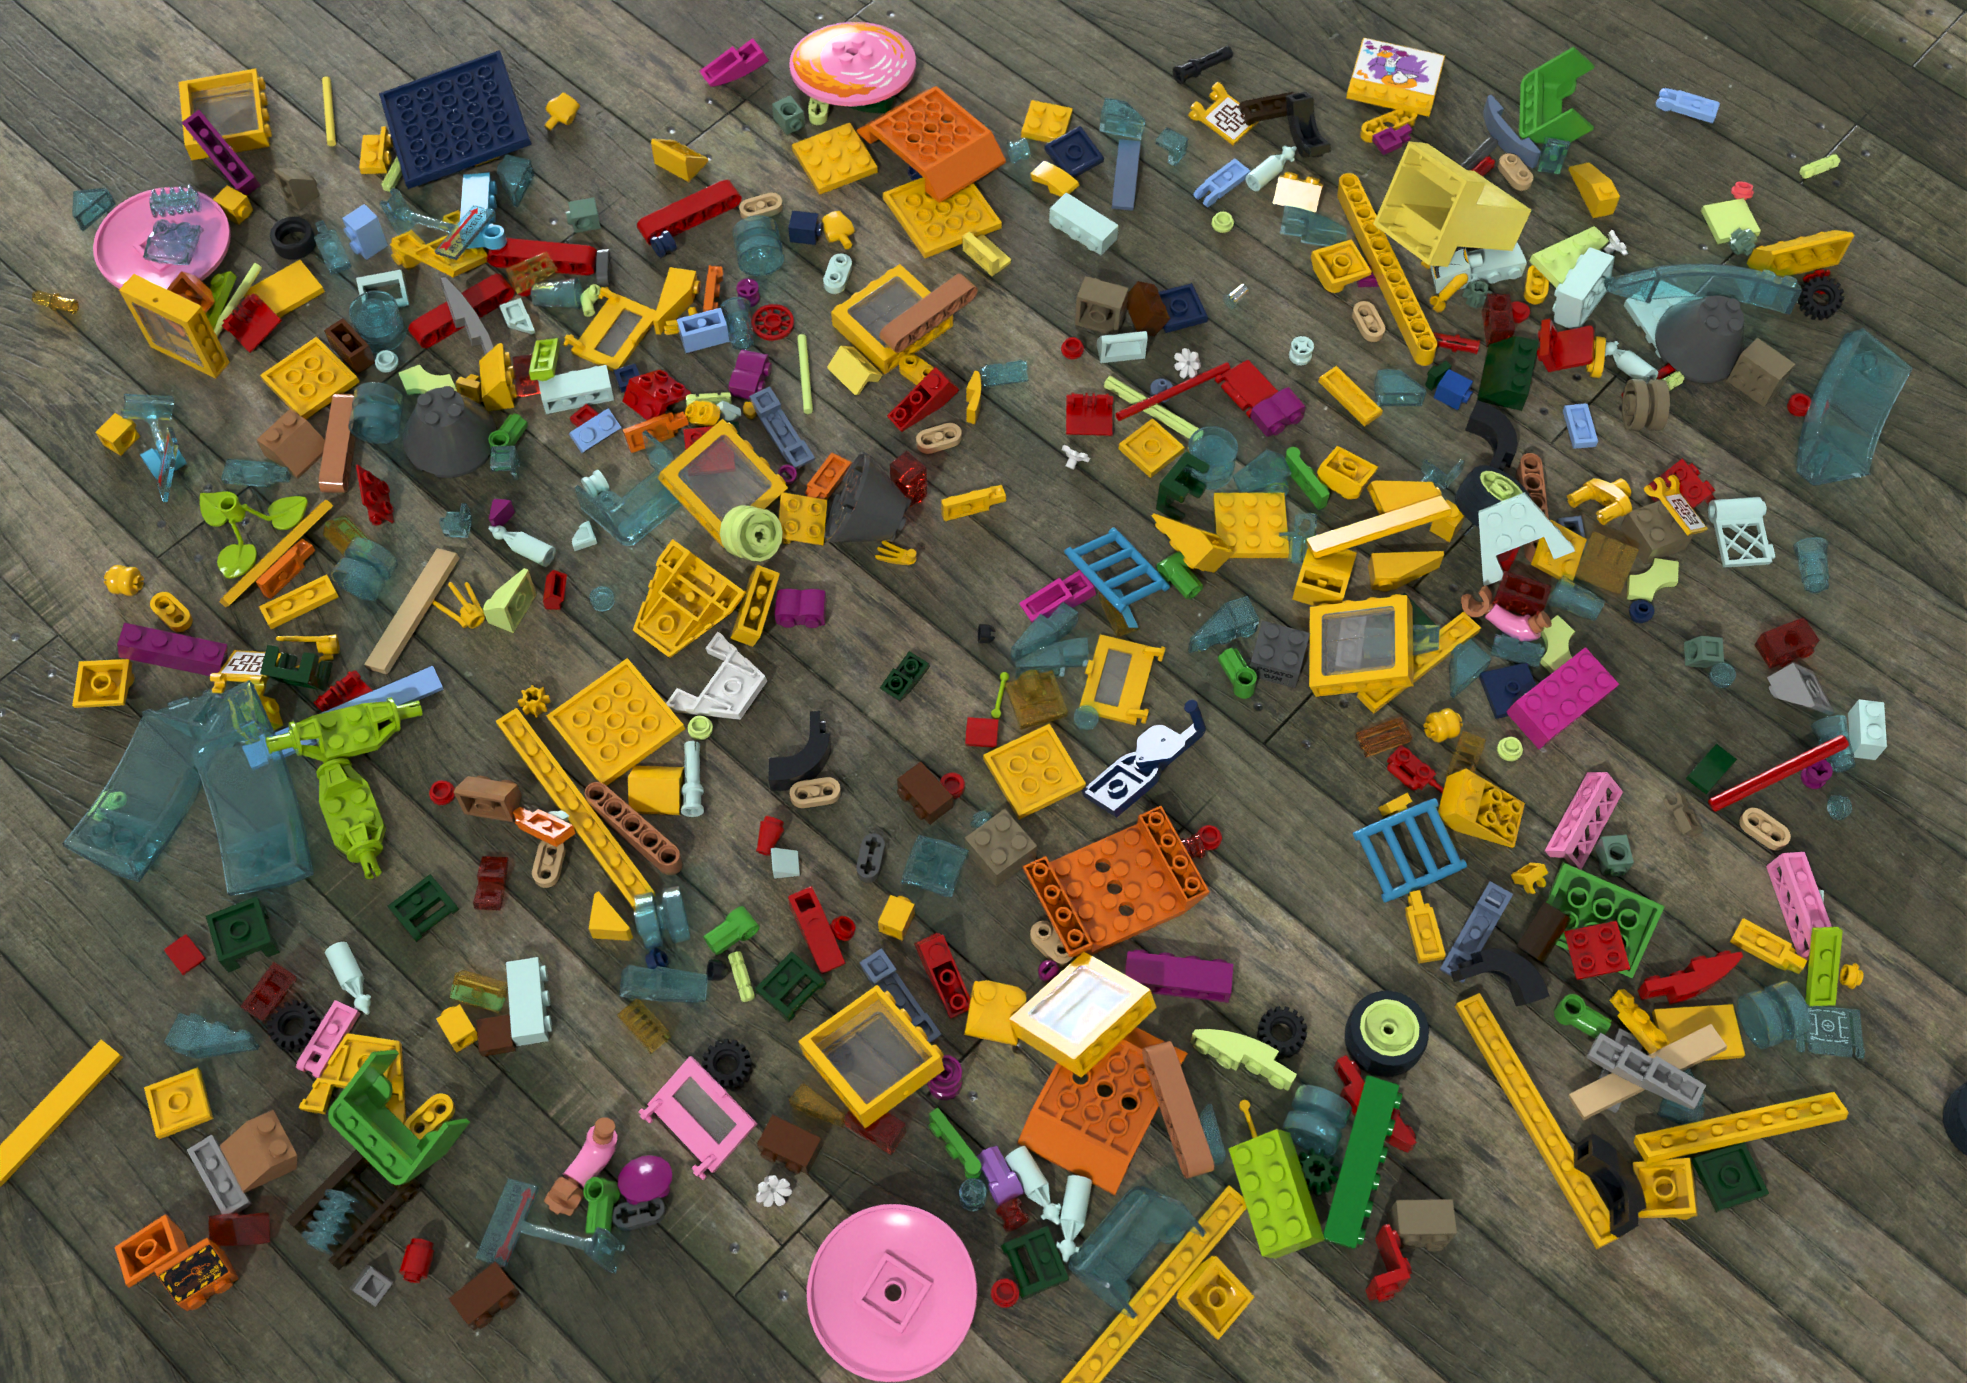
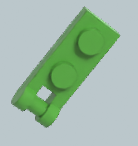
M1289 447L1283 464L1285 470L1318 510L1323 509L1327 506L1330 495L1327 486L1317 479L1313 469L1307 466L1300 458V450L1296 447Z
M937 1107L929 1113L930 1124L928 1126L936 1138L941 1136L947 1144L945 1149L954 1160L958 1158L965 1167V1177L969 1181L978 1180L981 1176L980 1161Z

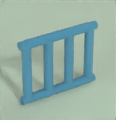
M1115 527L1111 528L1108 534L1075 549L1068 547L1064 551L1073 564L1120 613L1126 609V606L1161 589L1164 592L1170 589V585ZM1114 541L1123 549L1091 565H1088L1080 557ZM1129 557L1139 565L1105 582L1096 574V572ZM1145 573L1154 581L1122 598H1119L1111 590Z
M1436 798L1422 802L1353 832L1354 839L1360 841L1383 891L1381 897L1384 903L1467 868L1465 860H1460L1436 808L1438 807ZM1425 812L1428 813L1451 863L1439 869L1414 818ZM1405 822L1428 871V874L1416 879L1392 829V826ZM1381 831L1406 882L1395 888H1392L1369 836Z

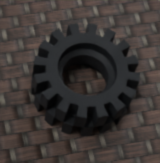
M1818 276L1814 280L1811 279L1803 287L1798 296L1800 297L1798 305L1802 304L1799 309L1806 311L1804 314L1806 317L1810 314L1812 315V320H1815L1817 317L1818 321L1824 318L1828 319L1842 306L1844 296L1841 295L1844 293V290L1838 289L1841 286L1839 282L1836 285L1833 283L1835 279L1831 278L1828 281V276H1823L1821 279ZM1822 291L1826 293L1829 297V303L1825 306L1816 304L1813 300L1814 292Z
M293 1000V1003L290 1004L286 1001L283 1002L284 1008H281L279 1005L275 1008L278 1011L276 1014L271 1012L270 1018L272 1021H267V1026L270 1028L267 1029V1032L272 1041L281 1050L284 1049L288 1053H291L292 1050L295 1053H300V1048L305 1050L321 1024L319 1022L320 1018L307 1003L302 1001L300 1004L298 1000ZM291 1019H303L304 1027L298 1034L293 1036L285 1034V1025Z
M1280 1006L1275 1007L1274 1011L1272 1008L1269 1009L1266 1015L1262 1016L1257 1030L1258 1041L1278 1050L1279 1059H1284L1286 1055L1290 1058L1294 1053L1297 1054L1307 1037L1306 1023L1303 1024L1304 1018L1302 1015L1298 1017V1011L1294 1009L1293 1012H1290V1007L1286 1006L1284 1010H1281ZM1276 1024H1285L1291 1029L1292 1037L1288 1041H1278L1272 1035V1027Z
M724 1039V1043H720L719 1040L716 1041V1046L712 1047L710 1045L707 1048L708 1053H704L702 1067L725 1091L727 1089H730L731 1092L736 1091L735 1087L739 1086V1088H742L744 1086L743 1082H748L750 1079L749 1074H752V1060L749 1051L746 1050L742 1043L739 1045L738 1041L734 1039L732 1042H729V1039ZM731 1056L738 1062L737 1069L727 1075L720 1073L717 1070L719 1060L723 1057Z

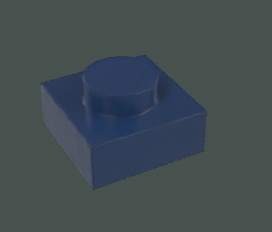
M636 364L614 370L621 393L626 391L630 378L640 376Z

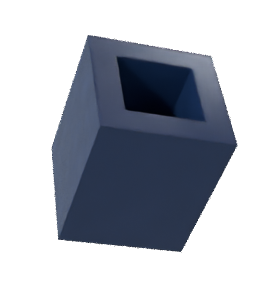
M792 211L788 227L790 242L816 245L817 238L822 236L823 224L819 223V214Z

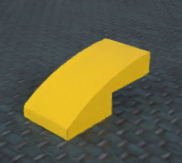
M1045 161L1030 173L1032 181L1047 185L1050 193L1061 197L1066 192L1070 194L1079 186V182L1067 172Z
M974 371L966 388V401L969 402L967 406V422L976 424L981 406V378L978 371Z

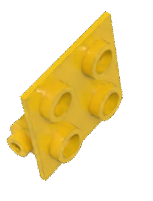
M781 492L779 521L783 531L781 543L791 544V541L823 546L827 500Z

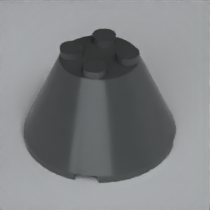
M1714 295L1683 302L1668 309L1660 318L1655 331V343L1662 360L1665 363L1668 362L1673 368L1680 371L1685 379L1690 381L1714 383L1726 379L1731 374L1738 358L1744 351V315L1740 308V302L1734 298L1730 299L1725 296Z
M444 386L429 390L418 396L417 404L403 431V447L410 462L420 471L435 474V477L440 478L459 477L475 471L489 459L488 456L491 453L488 438L492 432L497 431L492 415L485 407L455 391L451 386Z
M861 452L854 459L842 480L846 484L841 495L836 493L831 505L824 532V537L827 538L826 541L892 542L897 530L901 531L905 525L906 517H903V515L909 508L911 499L901 492L869 454Z

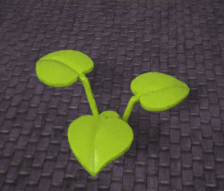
M232 492L200 493V510L205 522L210 526L216 527L224 525L229 520L238 539V545L232 544L225 547L218 556L217 565L224 576L228 579L239 577L248 572L256 562L257 550L252 544L244 545L236 523L241 522L245 518L246 511L266 521H272L276 529L288 530L295 527L302 520L308 504L307 498L291 496L278 499L269 506L268 513L270 516H266L248 507L247 504L241 505L239 498Z

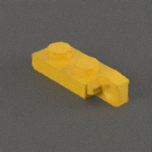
M1002 485L990 486L987 489L974 490L970 493L942 499L941 515L943 520L949 521L988 511L991 505L1006 502L1005 491Z
M1420 890L1409 892L1410 894L1407 896L1409 906L1405 908V915L1418 963L1444 960L1446 954L1433 907H1430L1429 903H1423Z
M1745 918L1740 921L1730 940V943L1784 971L1788 969L1800 974L1808 961L1795 954L1796 950L1791 947V943Z
M1625 989L1618 990L1609 1000L1619 1011L1617 1015L1649 1054L1670 1044L1665 1033L1657 1029L1651 1022L1649 1015L1634 1003V997Z

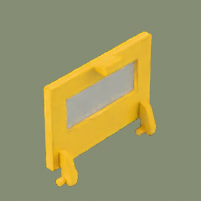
M602 287L598 298L607 297L608 300L579 340L575 339L572 334L566 335L563 346L572 345V354L599 366L606 365L608 370L614 372L615 369L624 366L652 327L656 310L611 292L608 287Z
M1100 634L1093 660H1088L1085 674H1088L1078 712L1135 726L1137 719L1140 718L1142 719L1141 723L1146 724L1149 709L1140 710L1154 656H1158V661L1162 662L1166 648H1155Z

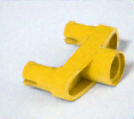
M1593 478L1584 483L1583 487L1567 495V501L1572 508H1576L1590 499H1594L1604 505L1605 508L1596 512L1597 519L1602 525L1632 512V505L1629 500L1631 489L1628 483L1621 478L1612 483Z

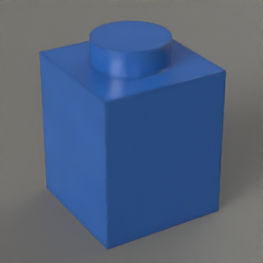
M1448 369L1437 386L1434 399L1459 410L1463 403L1467 404L1473 394V391L1470 390L1473 381Z

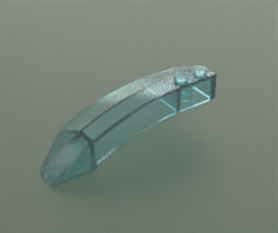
M1719 264L1658 266L1607 278L1604 281L1607 292L1649 304L1654 299L1677 297L1705 298L1720 295L1789 315L1802 292L1798 280L1791 276L1780 277L1770 270L1758 271Z
M1864 328L1847 333L1842 338L1819 381L1803 422L1799 438L1796 473L1813 486L1872 475L1869 473L1882 428L1895 400L1913 369Z
M250 680L226 691L222 698L224 700L223 705L218 713L213 712L203 728L205 734L198 744L194 743L189 751L195 761L209 802L221 851L227 894L230 896L287 886L314 875L305 825L282 750L269 754L265 738L276 736L253 683Z
M211 688L203 691L204 695L190 700L187 696L167 703L168 707L157 711H153L152 708L142 711L143 716L120 763L93 805L62 843L63 846L116 876L140 882L167 846L193 804L217 754L236 699L235 694L226 691L224 693H212Z

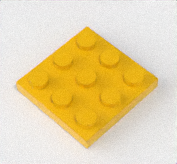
M850 122L792 144V151L819 195L878 173L876 163Z
M317 337L260 375L270 389L291 410L304 419H308L331 403L334 394H344L359 383L358 377Z
M1214 493L1215 534L1221 536L1234 552L1230 558H1288L1289 543L1284 493Z
M1050 723L983 755V760L1018 820L1086 787L1084 779Z

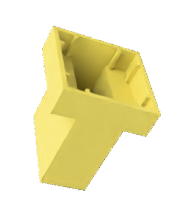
M1409 141L1373 225L1429 266L1448 267L1457 246L1513 251L1531 213V209L1475 171L1466 170L1428 143Z

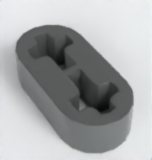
M597 249L596 279L597 285L600 287H610L611 256L609 249Z
M878 834L866 835L861 843L856 870L858 878L865 883L874 882L880 875L885 853V842ZM876 842L877 847L874 849V854L871 855L869 846ZM868 861L872 862L873 871H870L869 874H864Z
M659 1197L651 1201L640 1202L636 1205L625 1202L614 1208L612 1220L619 1230L630 1231L661 1222L666 1215V1207ZM651 1204H655L656 1208H660L656 1210L655 1216H651L649 1212L641 1214V1212L648 1211ZM623 1211H627L629 1215L637 1213V1215L628 1218V1223H623L622 1219L618 1220V1218L622 1217Z

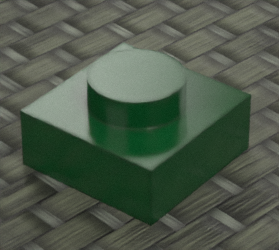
M1446 360L1440 365H1434L1427 373L1428 378L1425 386L1430 391H1433L1437 388L1447 370H1451L1452 366Z

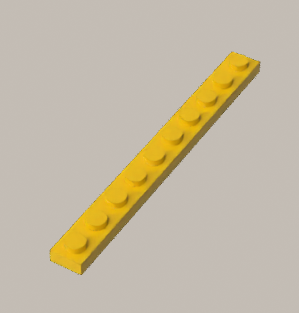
M518 708L496 720L497 726L559 810L569 815L568 822L574 826L576 833L633 910L656 896L654 890Z
M1478 993L1458 1002L1455 1005L1458 1014L1596 1250L1619 1239L1610 1233L1609 1210L1589 1176L1574 1168L1573 1149L1481 994Z
M1228 1185L1061 1383H1101L1178 1292L1183 1283L1247 1210L1244 1197Z

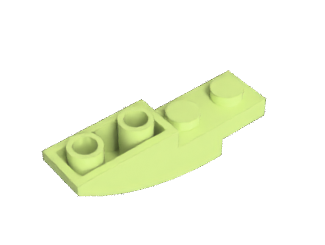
M1196 1029L1192 1034L1190 1043L1193 1044V1047L1202 1054L1206 1055L1208 1053L1213 1056L1218 1064L1226 1069L1232 1068L1237 1071L1240 1064L1243 1063L1251 1073L1263 1075L1269 1079L1268 1081L1271 1085L1278 1089L1284 1088L1289 1091L1294 1083L1297 1074L1276 1062L1279 1051L1263 1042L1224 1030Z

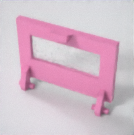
M692 1056L682 1064L647 1104L649 1107L645 1110L643 1108L639 1110L640 1117L649 1124L653 1122L650 1116L655 1112L695 1154L702 1164L698 1167L694 1165L692 1170L702 1180H705L707 1177L704 1172L709 1169L714 1173L757 1125L746 1111Z

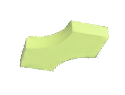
M421 365L398 372L409 395L423 394L429 390L444 386H451L457 391L450 374L432 375L426 372Z
M1654 558L1651 568L1647 572L1639 575H1629L1627 579V599L1634 601L1645 600L1651 603L1656 591L1664 587L1676 586L1678 583L1679 562Z
M1558 615L1551 620V627H1544V630L1540 632L1545 642L1546 652L1539 663L1551 674L1572 658L1569 651V640L1575 633Z

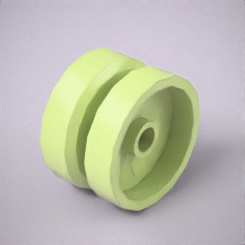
M740 505L732 508L725 515L721 523L720 538L722 545L727 552L736 557L761 562L771 558L777 552L782 542L783 531L781 522L774 513L766 509Z

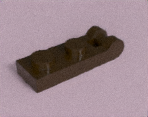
M1294 92L1241 102L1238 108L1244 114L1246 125L1250 126L1258 121L1287 116L1286 95L1294 94Z

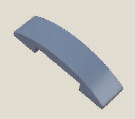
M1489 95L1483 110L1485 124L1489 133L1494 139H1497L1498 145L1506 153L1517 155L1528 167H1536L1541 151L1529 137L1521 140L1501 117L1504 108L1492 95Z
M1119 139L1112 209H1134L1141 141Z
M770 386L749 396L768 435L789 465L798 469L815 460L805 441H801L782 411L781 403Z
M1491 881L1488 883L1440 968L1442 972L1451 976L1450 972L1459 969L1457 964L1471 960L1470 954L1483 949L1513 896L1511 892Z
M882 948L860 962V966L872 986L878 985L883 992L889 991L895 999V1005L898 1009L904 1008L912 1019L911 1023L915 1028L920 1026L923 1029L929 1043L942 1036L929 1015L924 1013L898 976L896 968Z

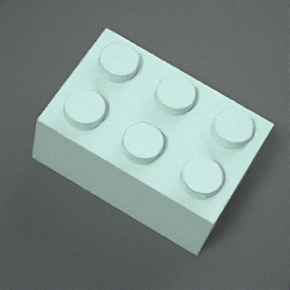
M1589 247L1584 255L1581 254L1575 268L1568 271L1564 283H1560L1555 290L1554 296L1557 298L1552 312H1555L1554 323L1569 329L1582 327L1610 288L1615 256Z

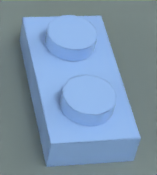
M1588 404L1565 405L1563 414L1573 449L1596 447L1598 439Z
M608 408L571 431L569 435L581 453H584L622 427Z

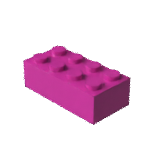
M1585 647L1519 698L1506 712L1540 750L1606 698L1619 683Z

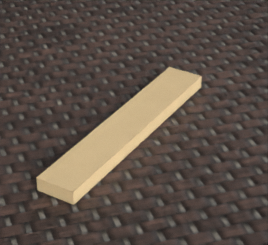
M439 548L435 550L364 665L367 669L388 675L460 557L457 553Z
M1712 1024L1648 1056L1651 1058L1658 1056L1684 1071L1725 1051L1727 1045ZM1611 1073L1570 1093L1568 1098L1584 1121L1646 1089Z

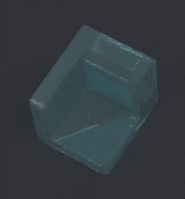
M1168 127L1156 138L1155 143L1169 151L1168 163L1176 166L1187 153L1188 138Z
M491 446V471H511L513 479L519 480L520 459L516 447Z
M461 503L460 512H446V517L440 518L439 524L445 537H469L472 516L467 503Z

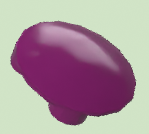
M653 1155L641 1156L623 1167L618 1176V1188L627 1202L632 1205L651 1201L657 1197H665L670 1192L672 1169L669 1163L661 1157Z

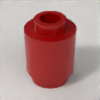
M411 1239L410 1244L406 1246L399 1273L404 1275L403 1280L411 1283H420L421 1279H427L435 1252L432 1250L434 1243L424 1239Z

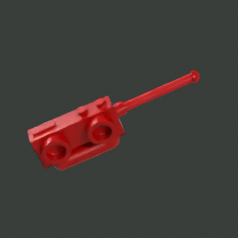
M1400 745L1388 758L1387 770L1410 790L1415 791L1418 788L1423 790L1429 784L1443 794L1444 788L1434 779L1435 771L1419 760L1403 745Z

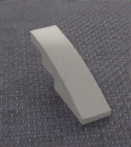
M446 277L441 278L442 290L455 327L465 326L471 345L481 344L484 355H486L494 347L477 313Z
M1602 1033L1596 1037L1586 1056L1587 1059L1619 1077L1690 1109H1695L1706 1087L1702 1082L1658 1056L1651 1058L1629 1044L1624 1047Z

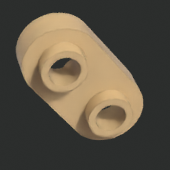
M1511 153L1502 155L1498 163V169L1514 189L1520 191L1529 189L1533 181L1531 171L1517 155Z
M767 193L746 199L739 206L742 219L750 222L777 215L783 208L782 198L776 193Z
M1367 301L1356 303L1353 308L1352 318L1363 338L1370 342L1381 340L1385 332V325L1374 305Z
M946 423L922 430L916 437L917 448L922 453L931 454L955 447L961 442V429L954 423Z
M831 777L799 781L790 789L791 802L798 808L833 804L841 795L840 784ZM829 790L832 791V794L825 795L824 792ZM805 794L807 798L800 799L799 796Z
M1749 808L1740 817L1739 823L1743 831L1769 849L1781 850L1789 843L1791 838L1789 830L1761 809ZM1749 821L1754 822L1756 826L1751 825ZM1771 836L1776 837L1778 841L1773 840Z
M543 840L540 842L532 869V877L538 886L549 888L558 882L566 853L563 843L555 847ZM551 850H557L554 855H549ZM546 873L551 874L547 879L542 878Z
M1039 921L1032 926L1030 940L1048 960H1053L1059 967L1068 966L1074 960V957H1069L1067 952L1064 954L1058 953L1057 950L1064 947L1050 922ZM1045 930L1048 932V935L1041 936L1039 932Z

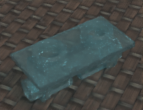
M1019 359V361L1006 362L1003 365L1002 363L985 364V367L980 368L983 387L1029 381L1026 371L1028 369L1027 361Z
M1503 633L1501 635L1495 634L1491 656L1522 664L1527 663L1529 666L1539 668L1541 656H1543L1545 647L1541 646V643L1521 642L1519 639L1504 636L1505 634Z

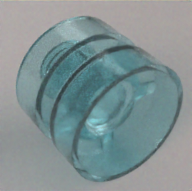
M760 215L750 216L739 221L734 226L732 236L738 266L741 271L748 275L762 276L771 274L784 263V252L778 224L772 218Z
M375 290L365 292L353 300L349 308L351 322L355 331L370 346L372 352L391 351L403 342L406 336V326L397 302L392 295L384 291Z
M364 383L359 385L354 390L352 410L348 424L350 432L355 437L370 443L383 444L397 439L404 405L403 395L397 389L382 383Z
M1207 426L1195 431L1190 437L1187 452L1209 464L1210 467L1209 471L1205 472V474L1192 468L1191 476L1206 485V489L1221 488L1233 476L1238 452L1237 441L1229 431L1217 426Z
M355 537L344 552L345 557L340 558L331 572V577L348 593L363 600L375 601L385 587L384 581L391 578L398 566V562L388 550L379 544L365 538Z
M679 886L662 889V904L657 905L652 892L634 896L636 910H634L635 923L638 935L642 936L646 950L663 946V931L668 930L673 943L691 940Z
M1781 981L1765 987L1764 990H1755L1741 995L1738 999L1737 1010L1741 1025L1750 1041L1760 1049L1778 1045L1784 1039H1795L1808 1034L1810 1031L1811 1019L1806 1002L1798 989L1788 981Z
M1300 1085L1291 1103L1294 1111L1288 1112L1281 1130L1289 1132L1293 1143L1306 1150L1314 1148L1315 1152L1319 1154L1324 1149L1325 1155H1333L1336 1153L1342 1138V1132L1339 1129L1346 1127L1352 1107L1344 1098L1329 1090L1313 1085Z

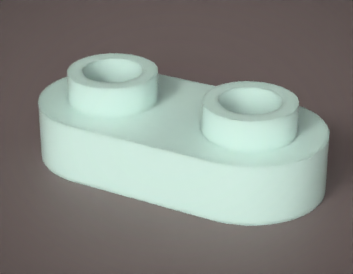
M836 254L830 259L823 278L824 288L827 292L838 294L846 288L852 271V260L848 255Z

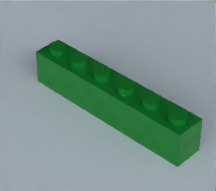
M1366 1076L1323 1233L1325 1241L1353 1250L1356 1249L1357 1244H1363L1366 1229L1361 1226L1364 1217L1370 1218L1374 1203L1369 1200L1371 1189L1377 1191L1381 1174L1376 1173L1378 1163L1385 1162L1388 1147L1383 1146L1386 1135L1392 1136L1396 1121L1391 1119L1393 1108L1399 1109L1403 1093L1398 1092V1084Z

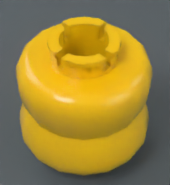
M113 565L104 576V579H106L104 584L112 594L134 596L144 585V582H141L144 578L136 567Z
M1451 708L1432 712L1426 717L1423 727L1427 729H1424L1427 737L1438 743L1445 741L1447 738H1455L1460 734L1463 723H1460L1462 722L1461 716Z

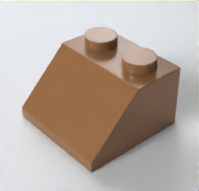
M289 409L257 439V442L264 456L298 479L323 456L325 439L306 419Z
M467 776L454 790V794L464 814L514 822L515 817L512 812L518 808L522 796L518 785L510 780L494 781L485 776H477V778Z
M274 1110L247 1121L220 1145V1149L243 1193L297 1169V1154Z

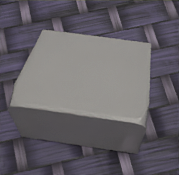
M367 1265L351 1285L350 1290L376 1307L393 1282L372 1266Z

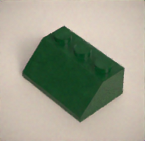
M1514 336L1489 344L1477 400L1522 411L1529 394L1539 341Z

